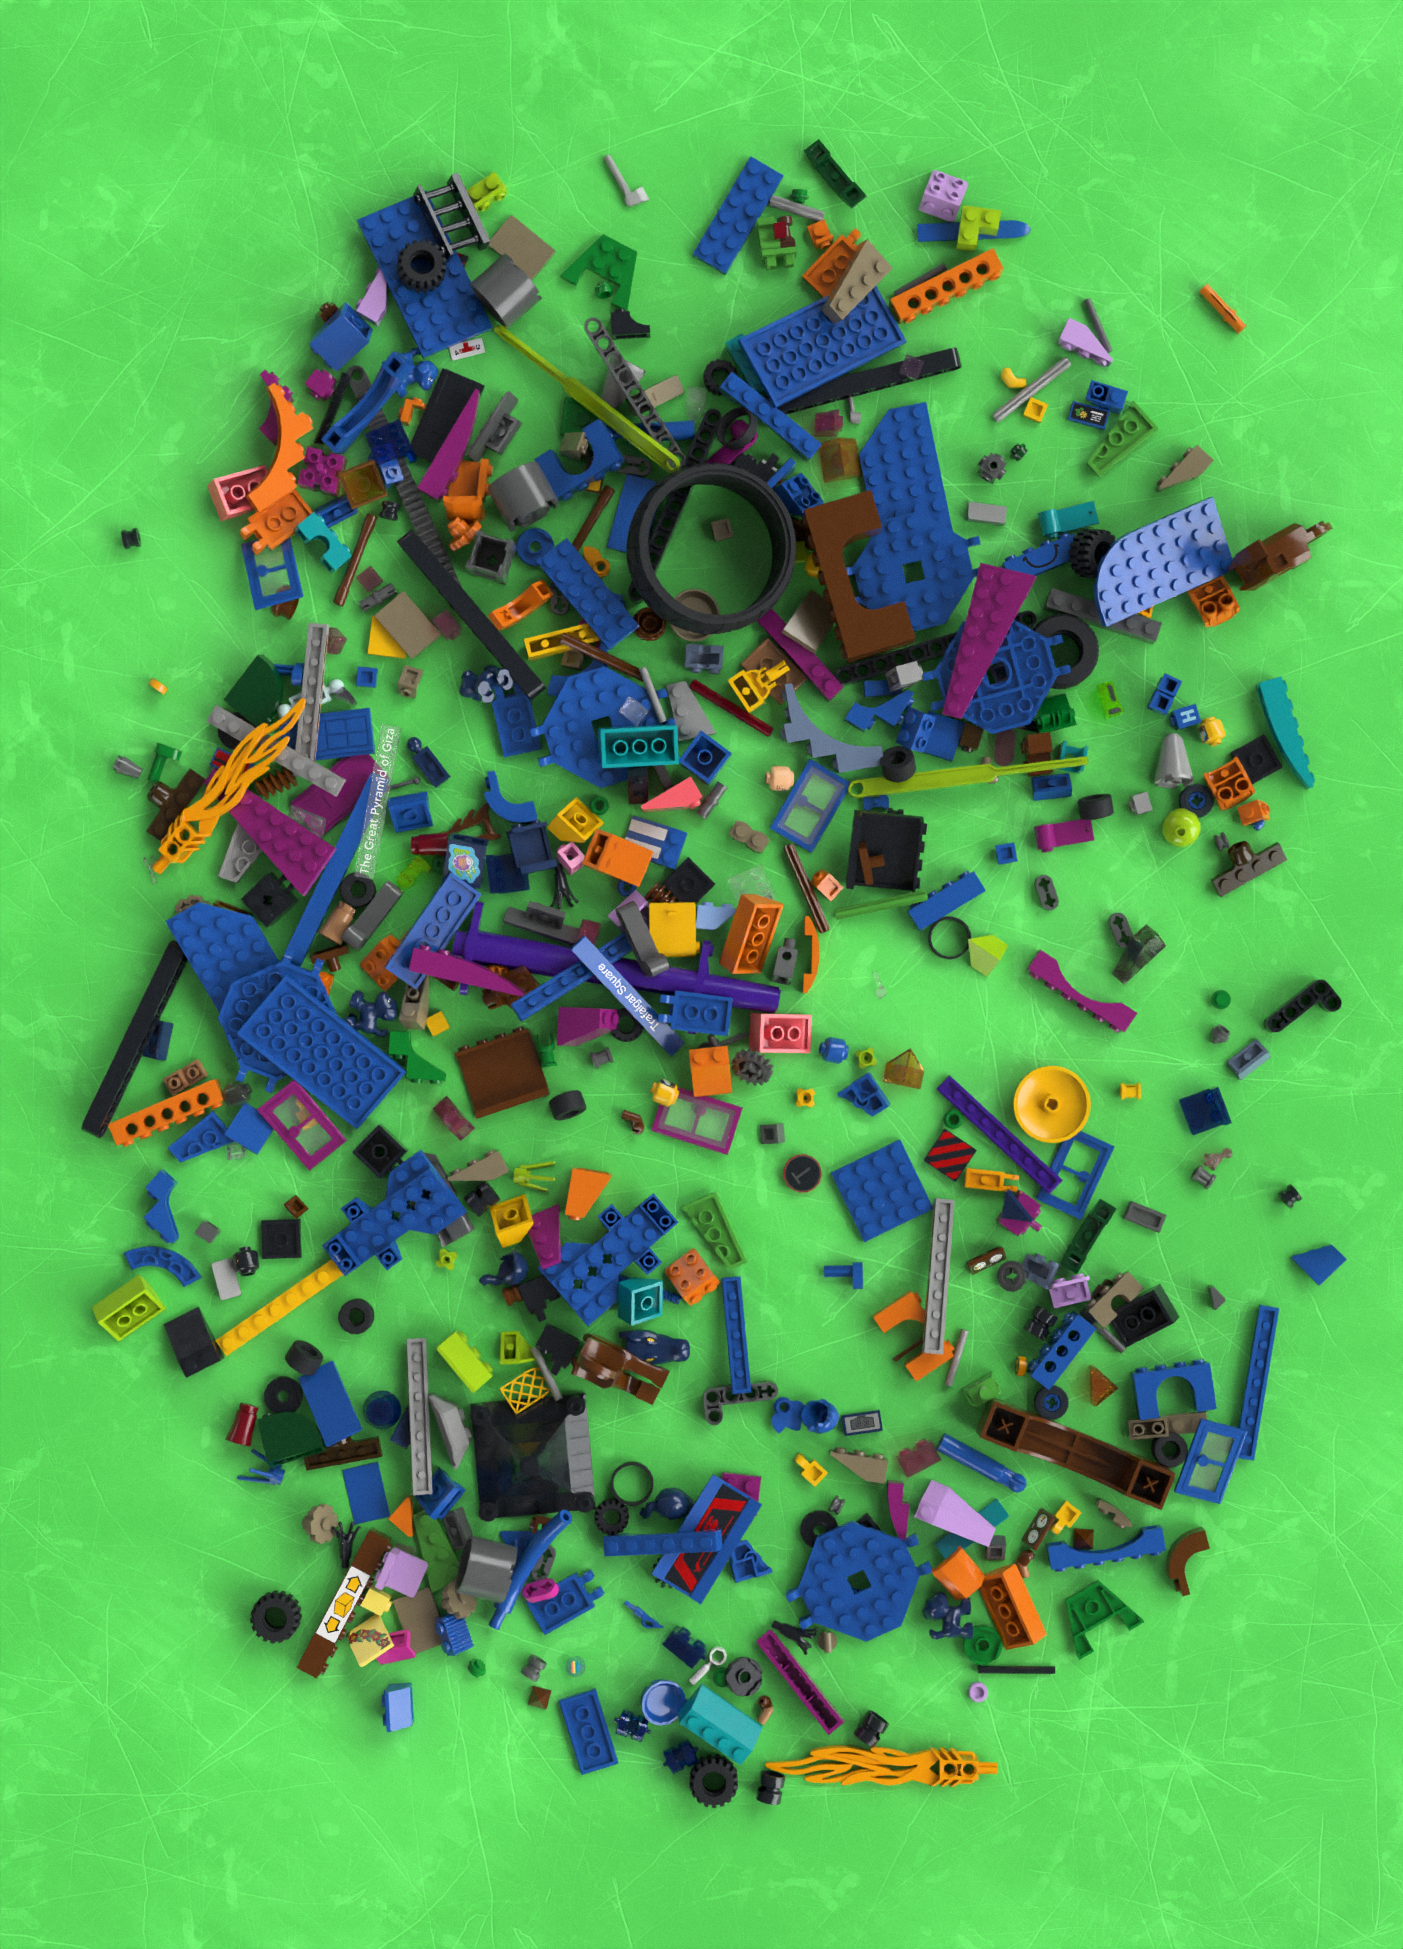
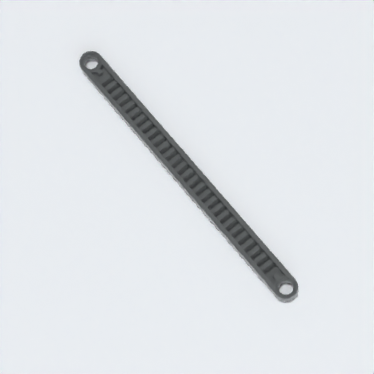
M355 365L349 368L347 374H350L349 377L351 379L349 383L359 402L371 387V383L365 370ZM353 372H361L362 378L359 381H354L351 377ZM381 408L369 422L368 426L378 447L391 444L404 477L402 481L395 483L418 537L461 586Z

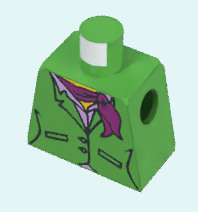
M993 1371L961 1388L969 1405L973 1407H978L1000 1395L1002 1390Z

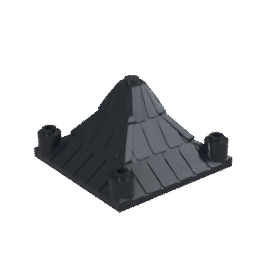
M586 1393L561 1395L562 1399L555 1401L553 1396H546L517 1415L509 1403H507V1400L470 1404L480 1505L479 1516L481 1520L493 1521L495 1518L556 1513L561 1510L586 1513L596 1509ZM528 1398L521 1399L520 1402L527 1403ZM530 1398V1403L537 1398ZM511 1403L516 1410L517 1404ZM519 1404V1409H518V1411H519L520 1409H522L523 1407H525L526 1405H521V1404Z

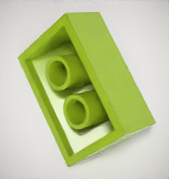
M139 1274L98 1302L92 1309L97 1322L119 1342L160 1314L166 1307L151 1285Z
M456 1330L440 1343L436 1349L470 1391L474 1393L493 1376V1368L487 1361H482L479 1357L481 1353L475 1346L471 1347L467 1341L469 1339L464 1332L461 1331L459 1333Z

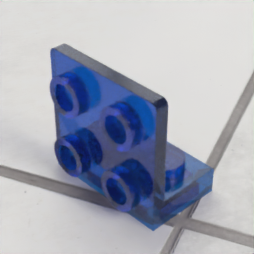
M400 419L365 433L377 465H382L400 456L408 457L410 463L418 461Z
M512 854L486 855L490 894L496 895L530 890L528 874L517 877Z
M1214 1086L1179 1099L1192 1135L1220 1125L1225 1126L1232 1123L1219 1087Z
M677 1625L662 1645L693 1669L700 1659L705 1660L707 1658L706 1645L699 1639H693L690 1636L691 1632L684 1626L680 1628Z

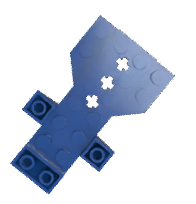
M419 1150L389 1172L386 1199L373 1208L357 1197L344 1205L341 1210L351 1224L322 1246L344 1276L351 1273L374 1255L384 1268L388 1270L402 1260L396 1242L397 1238L409 1230L437 1234L467 1211L423 1151ZM424 1189L431 1192L429 1197L424 1194ZM409 1200L416 1203L414 1207L409 1205ZM395 1212H399L401 1214L399 1218H396L394 1216Z
M654 1193L626 1217H623L611 1204L597 1216L608 1232L596 1243L566 1242L561 1247V1262L544 1270L541 1265L537 1267L587 1327L617 1301L619 1274L626 1267L634 1262L648 1275L662 1263L649 1247L679 1222ZM603 1254L611 1256L610 1264L602 1262L604 1259ZM591 1266V1268L595 1267L597 1269L595 1277L587 1274L589 1272L588 1267ZM575 1279L577 1281L579 1279L582 1281V1288L580 1290L578 1288H573V1281Z

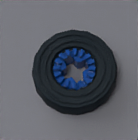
M1202 784L1187 786L1179 796L1180 808L1188 809L1195 813L1198 818L1206 816L1213 807L1214 798L1212 792ZM1194 796H1197V799H1201L1198 806H1195V803H1191Z
M1053 1385L1050 1390L1042 1387L1035 1395L1034 1406L1042 1417L1055 1420L1066 1413L1069 1399L1066 1392L1056 1385ZM1051 1397H1054L1053 1399L1054 1401H1056V1405L1053 1404L1052 1407H1049V1404L1046 1403V1401L1050 1400Z

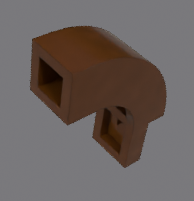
M1202 1527L1182 1534L1172 1544L1167 1555V1576L1170 1580L1176 1578L1173 1581L1176 1592H1180L1182 1596L1190 1595L1185 1576L1186 1562L1193 1554L1210 1549L1206 1532Z

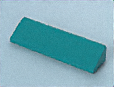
M995 1499L978 1512L994 1527L1009 1517L998 1499ZM950 1532L936 1542L935 1545L946 1559L957 1550L958 1546H961L964 1550L975 1541Z

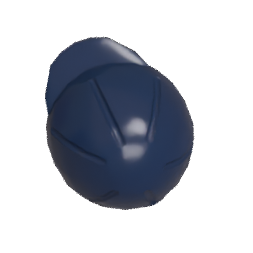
M513 1249L511 1253L500 1258V1260L504 1261L499 1267L497 1276L485 1274L479 1279V1282L483 1286L487 1284L498 1286L502 1283L516 1285L527 1276L528 1262L523 1255L516 1252V1249Z
M675 1487L665 1488L659 1492L655 1501L648 1502L645 1508L641 1507L639 1514L643 1519H647L653 1511H656L661 1517L668 1518L670 1521L688 1515L694 1504L691 1497L683 1490Z

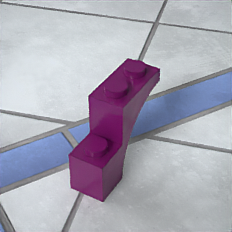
M264 370L260 374L267 386L271 383L279 384L278 381L280 379L273 372L269 374ZM285 385L282 387L285 392L283 396L287 402L293 403L294 399L291 396L293 392ZM270 398L268 416L259 429L276 446L278 442V423L273 402Z

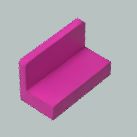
M406 1629L389 1633L394 1646L375 1659L383 1665L415 1658L416 1653L410 1647V1631Z

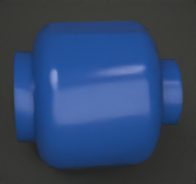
M828 1037L824 1042L820 1043L819 1053L822 1054V1058L826 1062L839 1064L846 1060L849 1047L843 1039Z

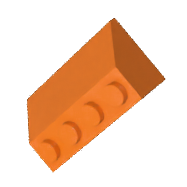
M741 894L719 964L732 974L761 973L784 904L756 894Z
M1016 1563L999 1567L984 1574L985 1577L979 1590L1006 1650L1034 1645L1047 1635Z

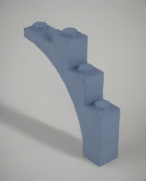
M793 684L784 685L781 693L783 701H787L788 708L784 709L786 720L790 719V723L783 724V728L780 729L782 740L786 739V743L809 739L806 747L808 755H812V758L835 754V758H832L834 770L837 769L838 773L881 765L880 758L883 757L881 746H854L837 741L826 735L803 712L796 698Z

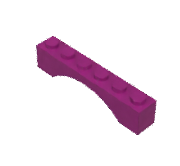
M1038 950L1026 969L1029 971L1028 975L1037 981L1040 978L1046 982L1045 986L1052 991L1057 989L1062 993L1060 995L1062 998L1069 1002L1072 999L1078 1003L1077 1007L1084 1012L1089 1010L1094 1014L1093 1018L1101 1023L1103 1021L1110 1024L1109 1028L1116 1033H1119V1031L1125 1032L1137 1015V1012L1123 1003H1102L1081 995L1066 981L1057 960L1042 950Z

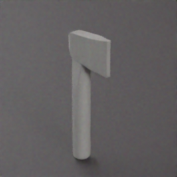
M606 155L604 160L625 195L624 201L626 205L632 207L648 201L649 198L642 186L633 192L630 191L611 155Z

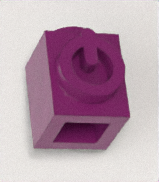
M315 369L305 382V385L311 391L309 393L318 401L320 398L326 401L334 395L337 380L324 369L321 371Z

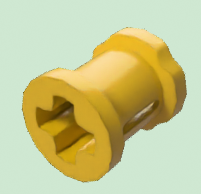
M1140 1082L1126 1085L1120 1083V1099L1137 1098V1100H1140Z

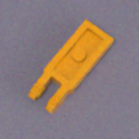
M966 1168L964 1187L1003 1191L1008 1188L1011 1191H1018L1016 1186H1005L1003 1184L1004 1178L1019 1180V1175Z

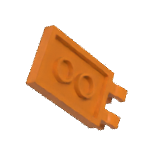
M856 228L846 238L841 234L802 275V278L823 298L831 294L841 274L844 273L848 266L849 260L856 252L858 246L855 242L861 237V233Z
M294 488L260 512H256L247 518L249 525L240 529V536L244 541L252 534L257 537L259 541L252 544L253 548L251 549L255 555L261 553L266 547L271 551L296 534L294 531L295 527L312 514L313 511Z

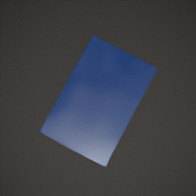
M378 1462L342 1470L355 1524L390 1517Z

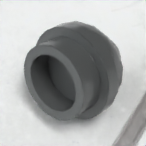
M1221 1024L1214 1026L1211 1029L1212 1044L1226 1042L1229 1039V1030Z

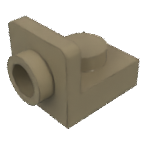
M405 665L398 681L397 693L403 697L415 699L417 688L423 676V670Z

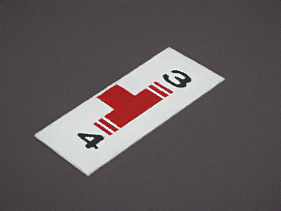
M482 338L462 342L449 348L452 361L485 353Z

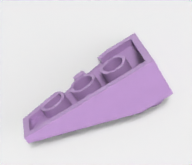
M931 1480L914 1516L931 1525L989 1547L996 1530L992 1524L969 1506L965 1500L960 1498L955 1491L934 1480Z

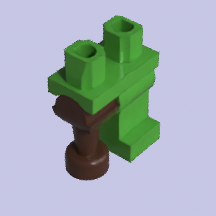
M774 216L757 218L762 262L764 261L766 270L776 269V260L783 259L784 268L794 267L797 252L795 239L791 236L790 226L793 224L791 216L777 218V222L786 221V238L781 239L774 238L772 230L775 223Z

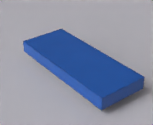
M887 680L863 682L864 697L893 696L902 693V689L890 692Z

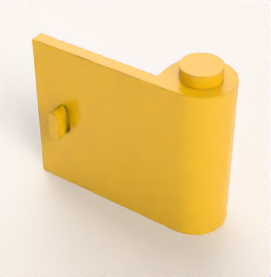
M696 902L649 903L650 935L658 952L662 953L665 957H696V953H700V942H696Z

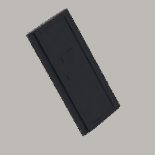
M442 368L407 453L432 463L474 390H479L481 397L485 386Z

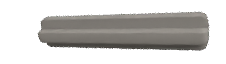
M772 195L769 205L771 207L817 222L822 221L824 218V211Z

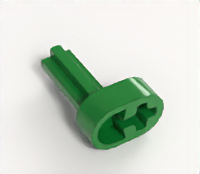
M157 743L154 750L156 756L147 780L155 783L158 782L167 757L179 761L182 751Z

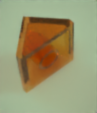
M836 438L821 443L819 453L824 483L862 477L856 439Z
M374 459L338 473L352 509L374 503L388 496Z

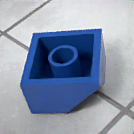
M700 731L680 757L679 764L709 786L729 760L732 753L703 731Z

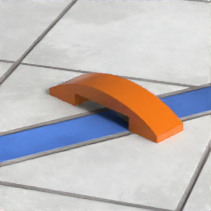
M809 916L804 917V936H812L811 974H803V993L809 991L815 980L820 956L817 932Z

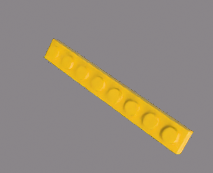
M331 1259L215 1341L224 1354L228 1356L344 1274Z

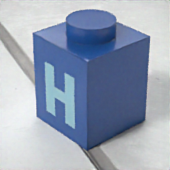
M1196 704L1173 710L1171 716H1169L1171 726L1175 727L1176 731L1201 723Z

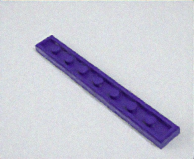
M950 1075L936 1089L1048 1194L1063 1181Z

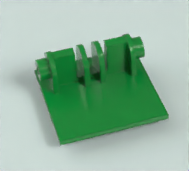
M1066 694L1044 699L1034 716L1039 733L1052 732L1077 725L1074 718L1075 711L1073 708L1071 709Z

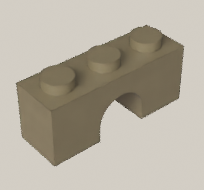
M1119 1272L1112 1279L1114 1281L1113 1284L1110 1286L1106 1285L1099 1292L1100 1296L1096 1300L1092 1299L1086 1305L1087 1309L1084 1311V1314L1099 1329H1104L1117 1316L1111 1307V1300L1114 1296L1121 1297L1127 1303L1131 1302L1144 1289L1129 1272Z

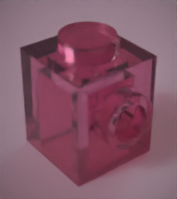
M448 609L432 620L447 641L450 639L453 641L461 635L460 631L462 628Z

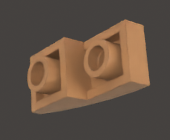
M197 1059L170 1074L163 1081L173 1096L209 1075L200 1059Z

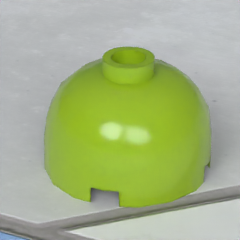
M1185 808L1169 812L1162 823V833L1166 841L1176 847H1187L1193 844L1201 831L1197 815Z

